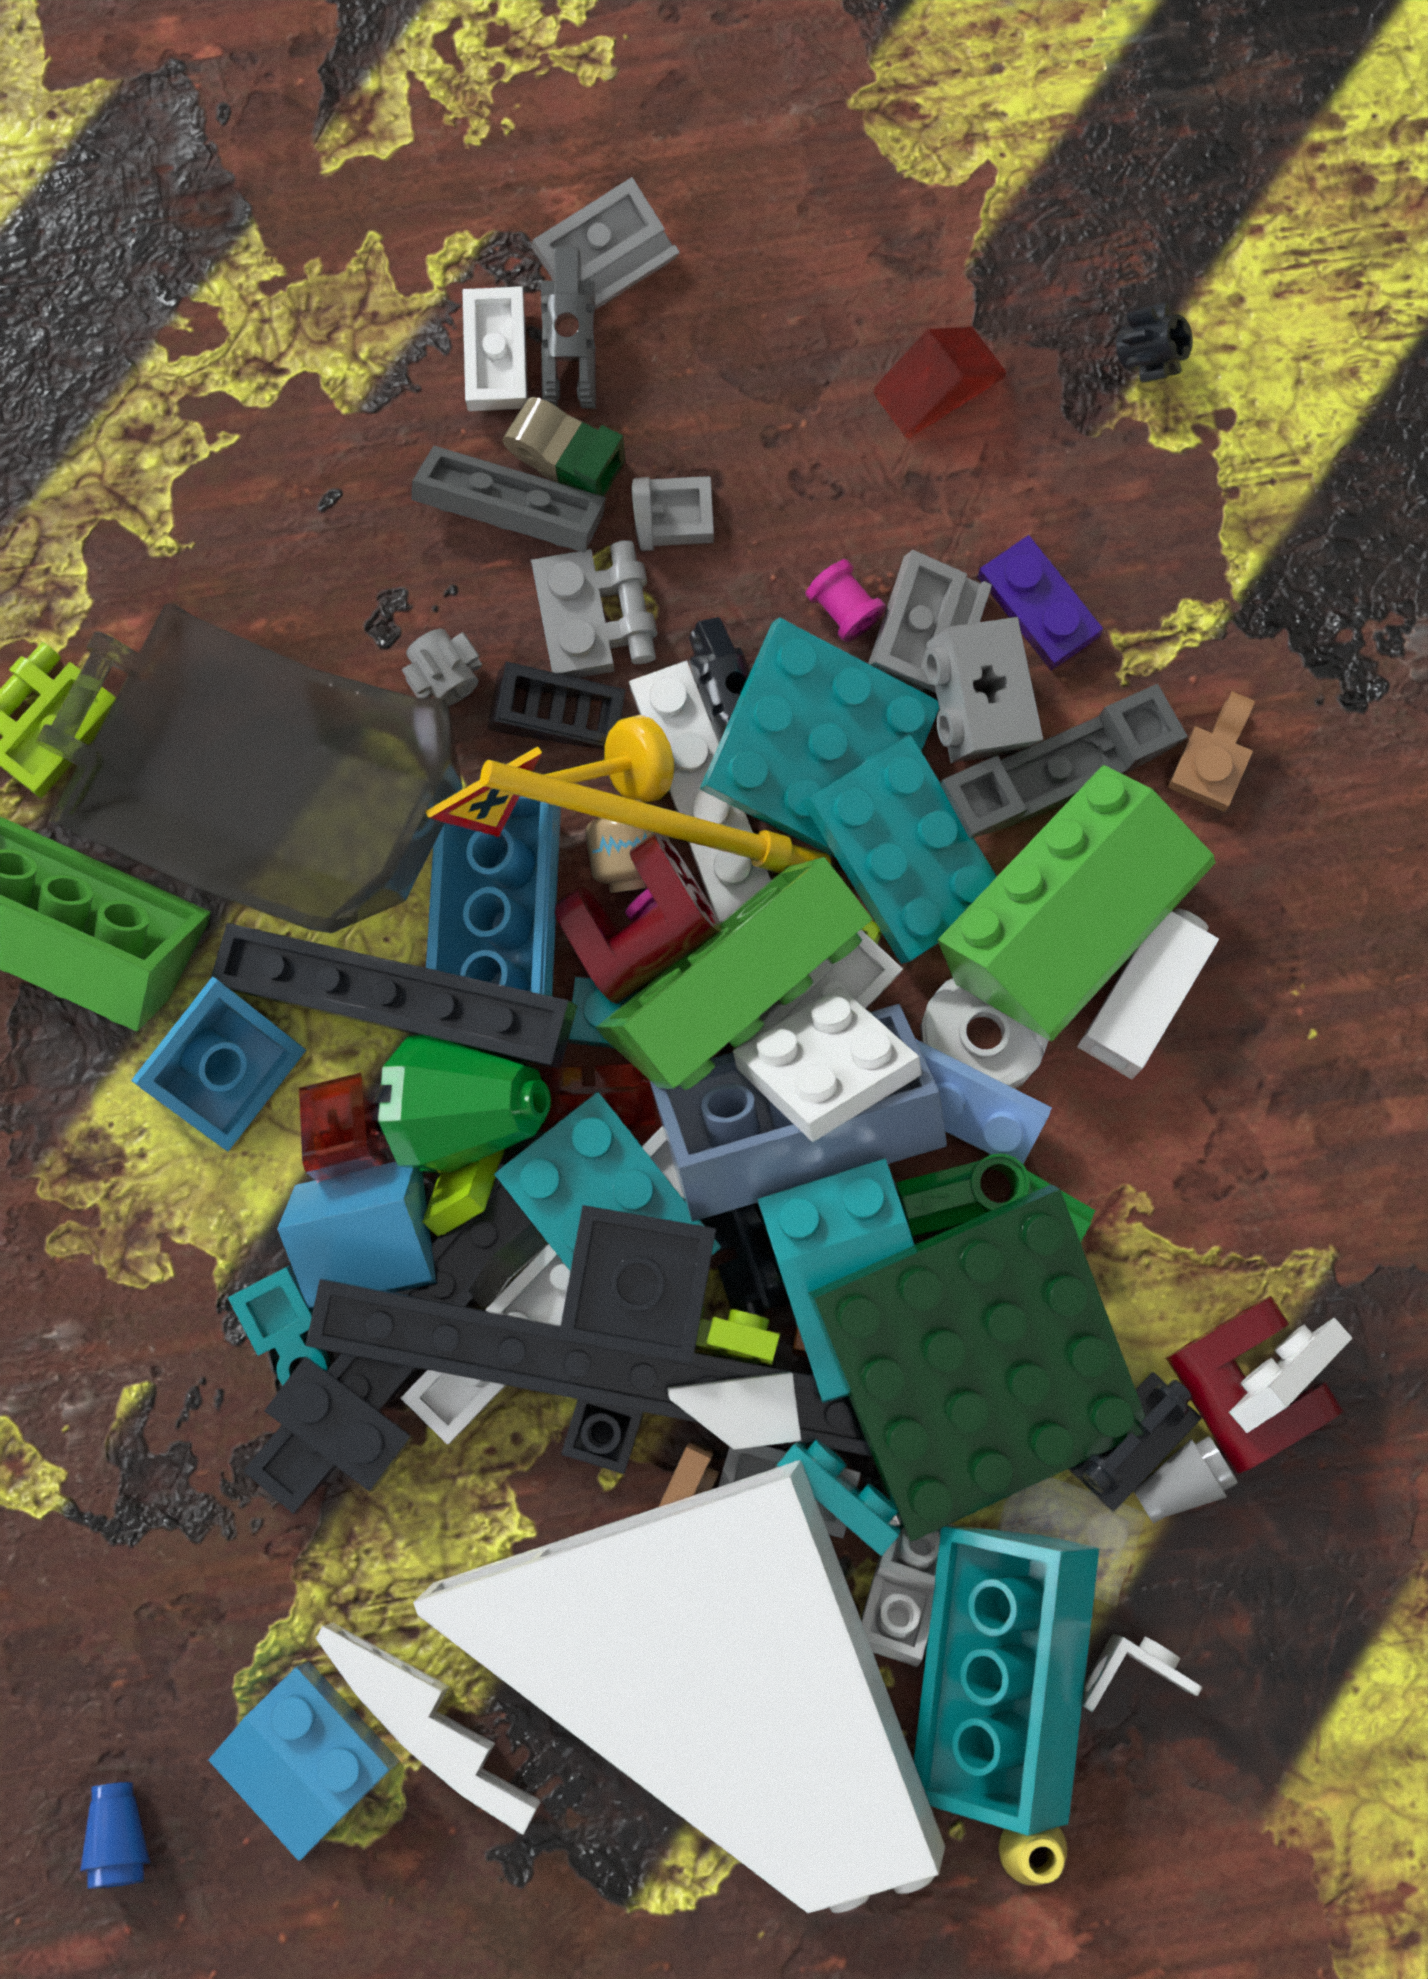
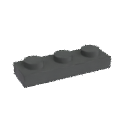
M438 446L432 447L412 480L411 500L436 507L442 511L456 513L495 525L501 529L512 530L551 542L560 547H568L584 553L604 516L606 497Z

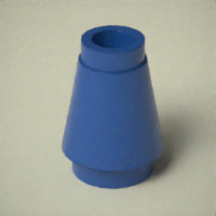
M133 1782L110 1783L91 1787L92 1801H90L80 1868V1872H87L88 1889L109 1888L144 1882L143 1865L149 1864L150 1859L136 1797L133 1794Z

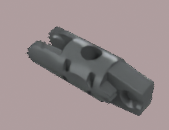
M555 247L554 281H541L542 399L558 407L560 399L558 361H580V379L577 382L578 400L581 403V408H596L595 281H581V253L578 247ZM571 318L578 321L579 327L573 336L562 337L559 335L558 327L563 320Z

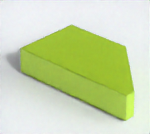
M505 1149L451 1173H442L436 1181L422 1223L435 1235L440 1236L485 1211L496 1178L494 1173L498 1171L497 1168Z

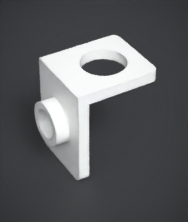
M1112 1634L1084 1683L1082 1706L1090 1711L1096 1708L1126 1654L1188 1693L1198 1696L1203 1687L1176 1671L1175 1668L1181 1658L1155 1641L1144 1637L1138 1647L1124 1637Z

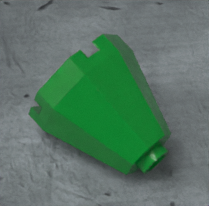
M424 1035L407 1036L382 1067L381 1085H392L391 1102H383L379 1105L378 1122L398 1166L420 1168L419 1171L426 1173H451L534 1136L549 1113L551 1098L546 1083L542 1081L539 1071L453 1042Z

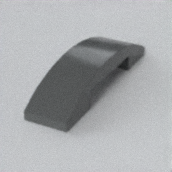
M1157 683L1106 706L1096 718L1002 760L999 759L998 755L943 779L940 785L971 839L1010 827L1067 803L1102 765L1125 775L1182 743L1188 736Z

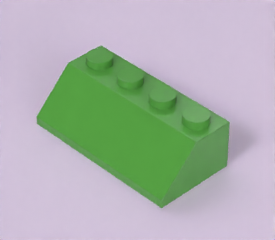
M1102 765L940 936L938 943L957 986L1052 1042L1216 863L1211 851L1153 789Z
M0 817V970L39 986L57 997L67 999L100 1014L114 1023L124 1025L138 1032L169 1000L209 922L211 912Z
M825 857L786 867L720 923L722 930L650 981L595 1028L604 1039L658 1088L674 1089L680 1085L683 1090H687L700 1082L713 1070L715 1064L710 1058L728 1042L735 1048L754 1036L765 1024L760 1015L779 1000L784 1006L802 995L814 982L809 973L823 961L828 959L831 964H834L858 947L862 939L857 932L873 919Z

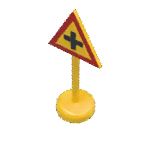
M637 715L617 721L610 729L604 746V760L544 775L571 783L608 775L615 789L623 797L632 800L641 799V802L646 803L661 799L669 791L674 778V758L670 742L663 729L652 718ZM536 747L507 765L533 772L542 752L539 747ZM479 780L426 810L425 813L430 819L499 837L521 796L482 786Z

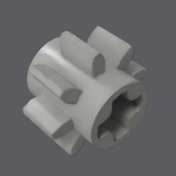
M435 629L419 637L407 649L406 655L412 664L404 667L402 672L420 703L433 696L439 706H450L464 699L477 687L479 681L473 672L481 668L482 664L478 659L480 657L464 632L451 639L445 629Z

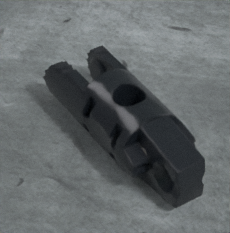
M716 617L698 621L695 629L691 631L689 640L694 656L689 660L695 683L699 687V693L707 715L712 720L711 725L719 744L750 671L741 647L734 648L721 618Z

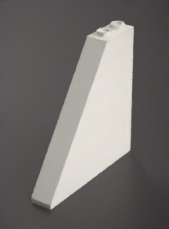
M801 1460L434 1582L413 1602L419 1617L807 1913L828 1907L835 1913L849 1911L867 1901L869 1895L892 1888L899 1894L910 1893L925 1887L933 1880L934 1876L939 1875L945 1845Z

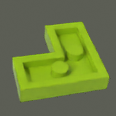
M702 1307L695 1349L740 1361L766 1366L772 1365L780 1334L767 1331L769 1319L730 1309L728 1320L713 1317V1321L702 1319L705 1309Z

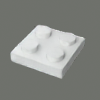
M838 987L733 1050L737 1070L812 1142L922 1075L919 1056L841 987Z

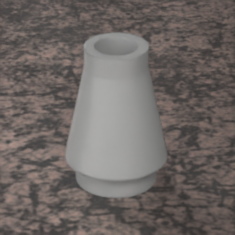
M1208 1436L1196 1444L1191 1438L1148 1479L1141 1483L1134 1492L1154 1524L1164 1517L1227 1498L1224 1491L1238 1482L1211 1437Z

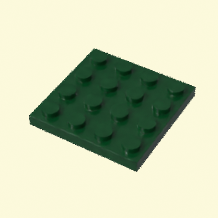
M1052 1184L808 1293L890 1501L899 1511L896 1516L902 1531L910 1542L1086 1461L1092 1454L1099 1455L1120 1445L1131 1432L1136 1437L1144 1434L1138 1427L1146 1418L1062 1192Z

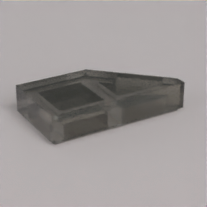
M533 1223L486 1262L468 1292L483 1309L486 1306L489 1307L548 1245V1242Z

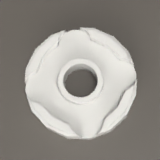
M953 978L946 981L928 1002L920 1026L921 1042L1014 1089L1022 1086L1039 1067L1048 1043L1046 1038L957 986ZM977 1017H987L994 1020L1001 1029L1002 1039L1000 1044L992 1049H980L974 1046L967 1037L966 1028L968 1023Z

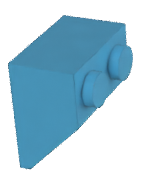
M311 1662L295 1667L244 1717L209 1758V1762L298 1861L400 1762L396 1755Z

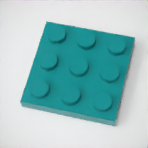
M779 617L772 622L699 789L836 858L802 801L910 734L920 751H922L939 710L938 700Z

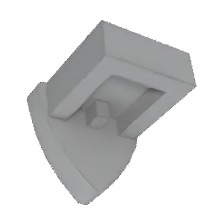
M711 476L668 479L637 477L633 479L632 499L635 530L641 551L654 550L653 546L714 543Z

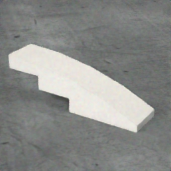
M335 1623L322 1626L316 1640L356 1696L404 1748L461 1796L523 1835L541 1800L483 1769L495 1743L437 1711L449 1686Z

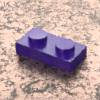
M1029 535L979 569L977 578L981 583L985 581L992 584L989 593L1009 618L1018 617L1021 634L1050 671L1100 637L1103 631L1102 626Z

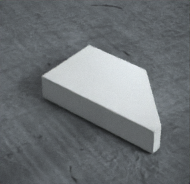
M790 1371L668 1387V1396L671 1401L734 1450L801 1441L793 1373Z

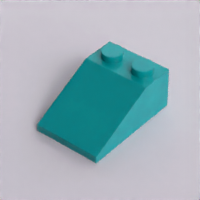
M886 1158L757 1199L823 1403L847 1396L848 1393L808 1293L914 1246Z

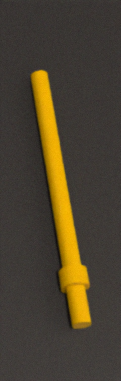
M487 760L481 770L480 783L482 786L749 858L753 866L776 873L782 872L786 867L825 857L831 865L829 854L793 845L788 836L762 830L758 834L750 833L493 760Z

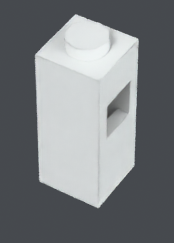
M1183 909L1171 911L1133 952L1077 1047L1128 1078L1133 1079L1145 1066L1219 938L1208 933V925L1195 914Z

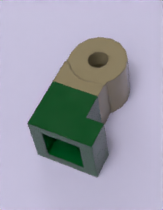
M536 397L527 399L502 440L510 453L527 465L537 469L539 474L554 482L603 497L626 462L623 435L603 425L597 430L567 415L550 402Z

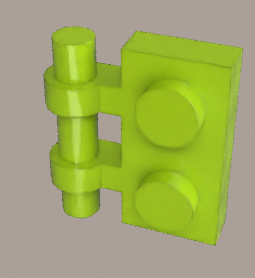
M41 642L27 659L23 656L18 658L9 669L13 675L0 688V736L3 737L0 740V767L40 799L43 798L122 708V704L115 696L71 662L66 665L54 680L50 678L47 674L62 657L44 642ZM32 691L39 694L40 696L17 722L10 717Z

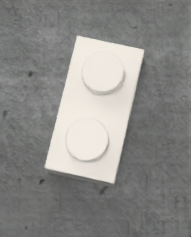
M523 287L463 289L465 401L468 411L522 409L528 399L525 298Z
M1335 1318L1314 1332H1311L1305 1325H1302L1274 1349L1281 1357L1277 1363L1272 1358L1268 1359L1242 1381L1241 1385L1248 1393L1229 1413L1246 1433L1250 1432L1288 1407L1344 1348L1352 1337Z

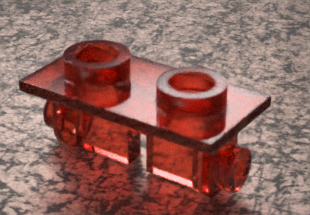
M633 1064L595 1066V1086L583 1087L582 1067L561 1069L537 1068L542 1081L546 1083L551 1098L549 1113L537 1132H548L597 1092L600 1093L628 1130L634 1129L637 1126L656 1125L654 1098L650 1080Z

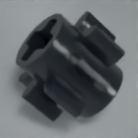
M1167 302L1128 312L1126 315L1129 325L1123 326L1119 330L1116 339L1117 355L1122 366L1128 371L1139 370L1141 383L1166 379L1168 376L1180 374L1182 368L1179 361L1186 360L1190 356L1193 346L1192 331L1185 317L1180 314L1169 316V305Z

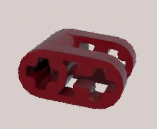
M651 834L630 849L629 852L635 868L658 905L622 931L617 932L598 900L582 886H579L559 900L555 907V916L589 976L602 994L614 1004H619L722 930L718 917L683 859L667 838L661 834Z
M1272 1296L1266 1297L1166 1357L1180 1383L1191 1393L1193 1397L1191 1401L1236 1474L1245 1472L1327 1424L1343 1412L1324 1381L1300 1393L1288 1407L1248 1433L1229 1413L1248 1393L1241 1385L1246 1377L1234 1358L1289 1325Z

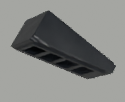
M506 661L496 677L487 729L514 736L604 750L608 732L621 719L626 689ZM516 688L526 690L522 714L512 712ZM541 692L551 694L547 719L537 717ZM566 696L577 698L572 725L562 723ZM591 700L602 702L597 731L586 729Z

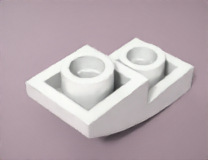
M895 1515V1517H894L893 1519H894L897 1523H899L898 1518H897V1516ZM901 1528L896 1540L882 1556H879L861 1617V1623L872 1652L918 1667L929 1635L941 1528L912 1542L904 1535Z

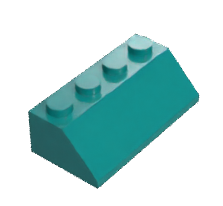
M947 1525L941 1528L914 1764L930 1806L1028 1836L1069 1824L1099 1547L1038 1534Z

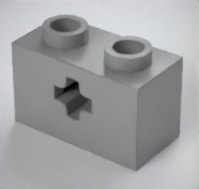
M1018 617L949 626L926 642L927 650L924 657L925 673L930 684L935 686L940 708L937 715V731L942 744L948 747L951 763L1017 753L1043 740Z

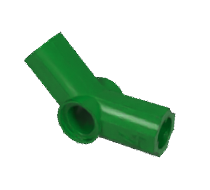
M1004 1153L992 1154L980 1161L894 1183L912 1237L961 1225L1051 1185L1027 1171L1018 1159ZM994 1169L1002 1172L1007 1177L1011 1192L1006 1202L996 1203L989 1200L983 1194L980 1180L985 1170ZM1061 1191L1081 1243L1091 1225L1096 1210Z

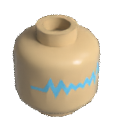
M602 818L592 820L587 825L585 834L593 878L602 884H609L610 893L647 888L635 868L629 852L630 849L654 832Z

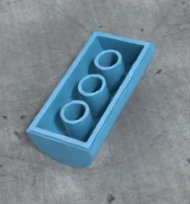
M459 791L436 792L435 805ZM521 796L499 837L434 820L426 968L552 997L561 807Z

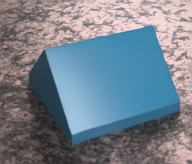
M212 977L131 1081L228 1152L306 1052V1049L219 980Z
M392 1162L295 1185L277 1229L306 1305L310 1310L313 1311L321 1278L394 1293L436 1283L430 1229L422 1223L427 1203L423 1172L419 1171L420 1168H406L398 1166L397 1162Z

